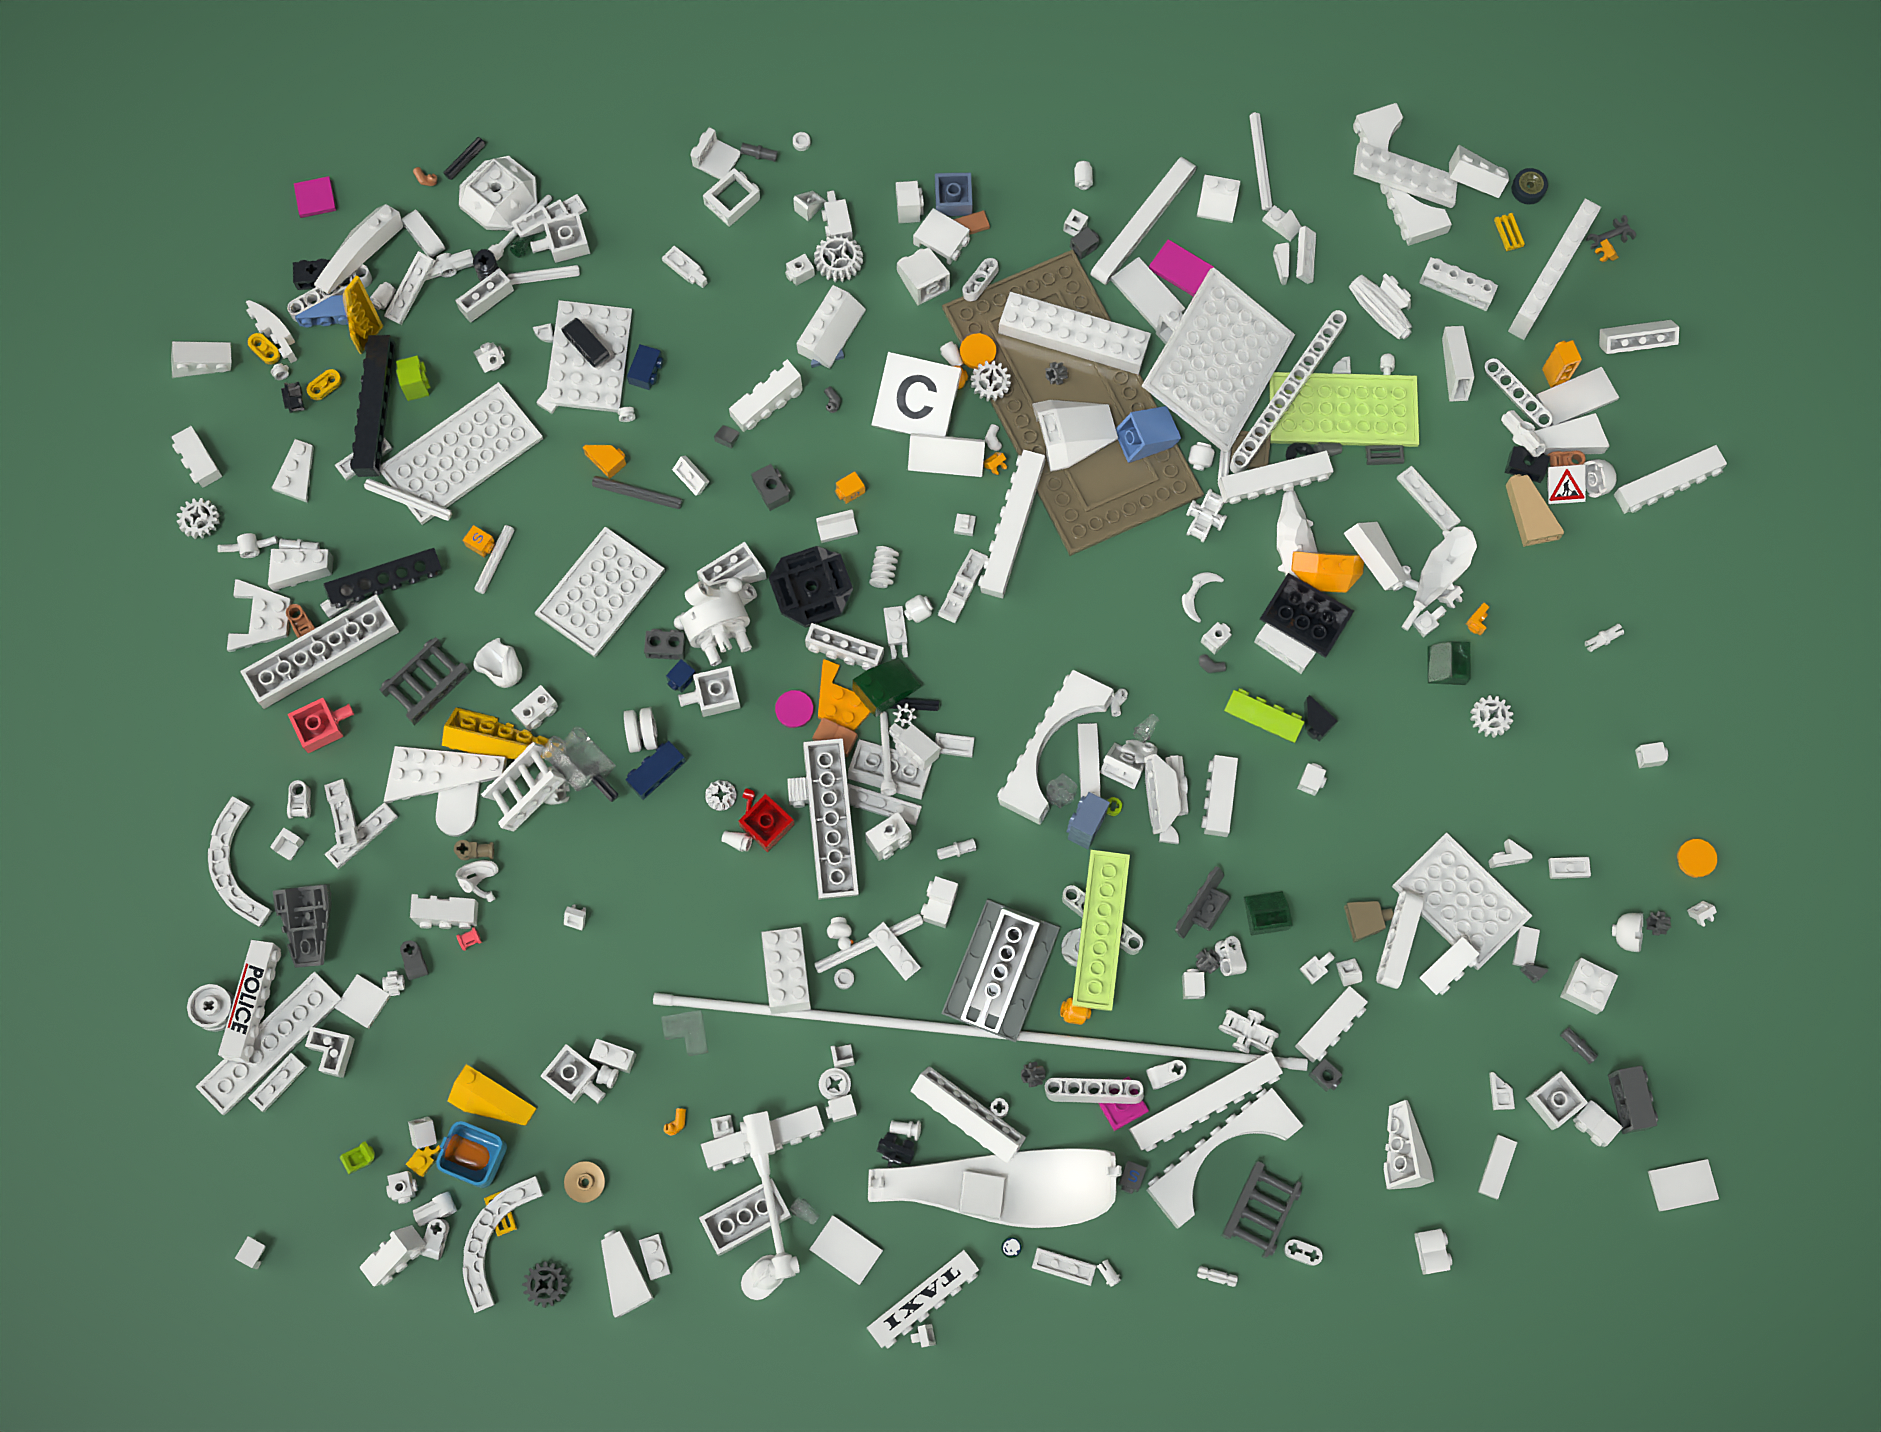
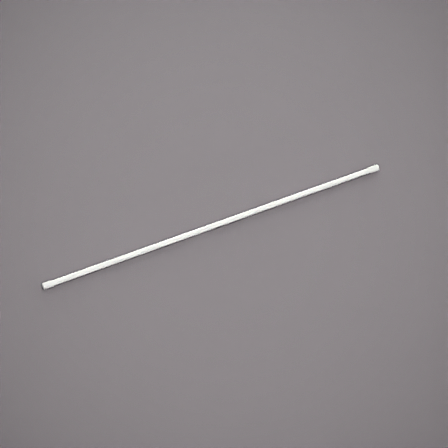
M654 993L653 998L654 1005L771 1015L769 1005L674 996L664 993ZM803 1010L771 1015L1005 1039L974 1026L821 1010ZM1020 1031L1017 1041L1248 1064L1263 1056ZM1274 1057L1279 1067L1307 1071V1059Z

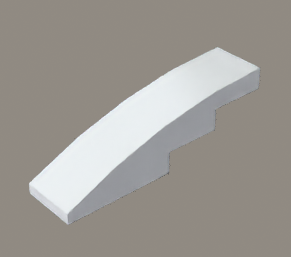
M578 194L563 202L558 200L547 207L541 205L511 223L520 238L545 231L543 221L576 212L580 215L586 212L587 209Z
M973 549L970 550L956 575L946 600L939 610L938 616L953 623L957 621L988 556Z
M1097 723L1078 724L1081 797H1086L1088 792L1100 797Z

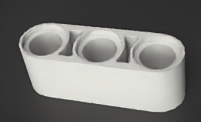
M416 209L401 219L406 230L428 257L433 258L445 250L441 240Z

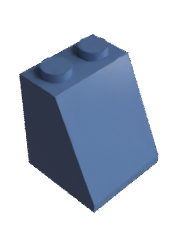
M1167 406L1131 412L1116 428L1118 441L1128 463L1172 448L1181 439Z

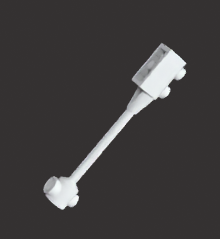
M765 1111L743 1117L744 1122H740L741 1133L747 1135L748 1142H744L745 1153L750 1154L762 1179L777 1253L771 1259L772 1264H768L770 1277L775 1276V1280H781L796 1276L795 1273L800 1271L797 1257H792L791 1254L784 1251L769 1177V1155L775 1154V1146L768 1112Z

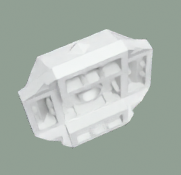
M510 156L484 161L459 187L460 209L486 230L512 231L514 227L511 222L529 213L538 204L535 176Z

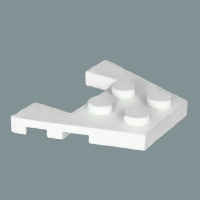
M235 580L233 596L235 598L253 599L249 634L229 633L227 651L234 652L236 649L243 647L249 648L254 644L267 643L288 637L289 620L286 616V609L292 604V600L241 580Z

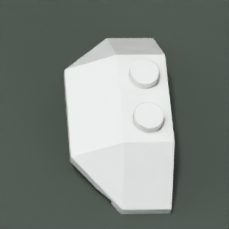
M1152 754L1144 757L1146 764L1145 783L1153 834L1166 832L1180 813L1181 798L1178 792L1179 780L1176 772L1157 754Z

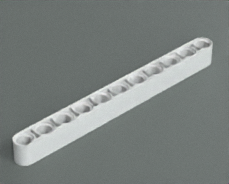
M1336 310L1331 313L1238 447L1230 463V469L1233 473L1243 472L1247 469L1339 336L1346 322L1344 312ZM1333 320H1338L1340 324L1335 323ZM1324 334H1328L1331 337L1327 338L1324 336ZM1314 348H1319L1321 351L1318 352ZM1304 362H1310L1311 366L1306 365ZM1294 376H1300L1302 379L1298 380ZM1284 390H1290L1292 394H1288ZM1275 404H1280L1282 408H1277ZM1265 418H1270L1273 422H1267ZM1260 432L1263 436L1259 437L1255 433ZM1249 446L1253 451H1248L1245 447ZM1235 461H1241L1243 465H1237Z

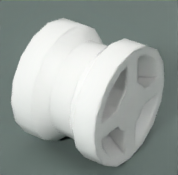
M603 1064L598 1073L596 1083H604L608 1088L612 1089L617 1080L619 1070H612L608 1065Z

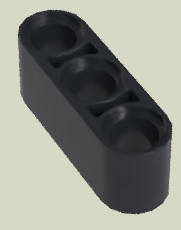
M574 318L561 328L565 337L594 368L610 357L607 349L578 318Z

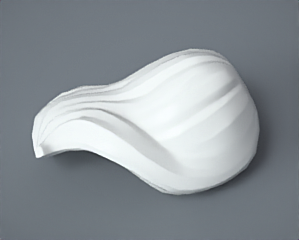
M500 638L488 642L478 651L474 659V669L487 675L499 687H512L522 677V666L514 648L502 644Z

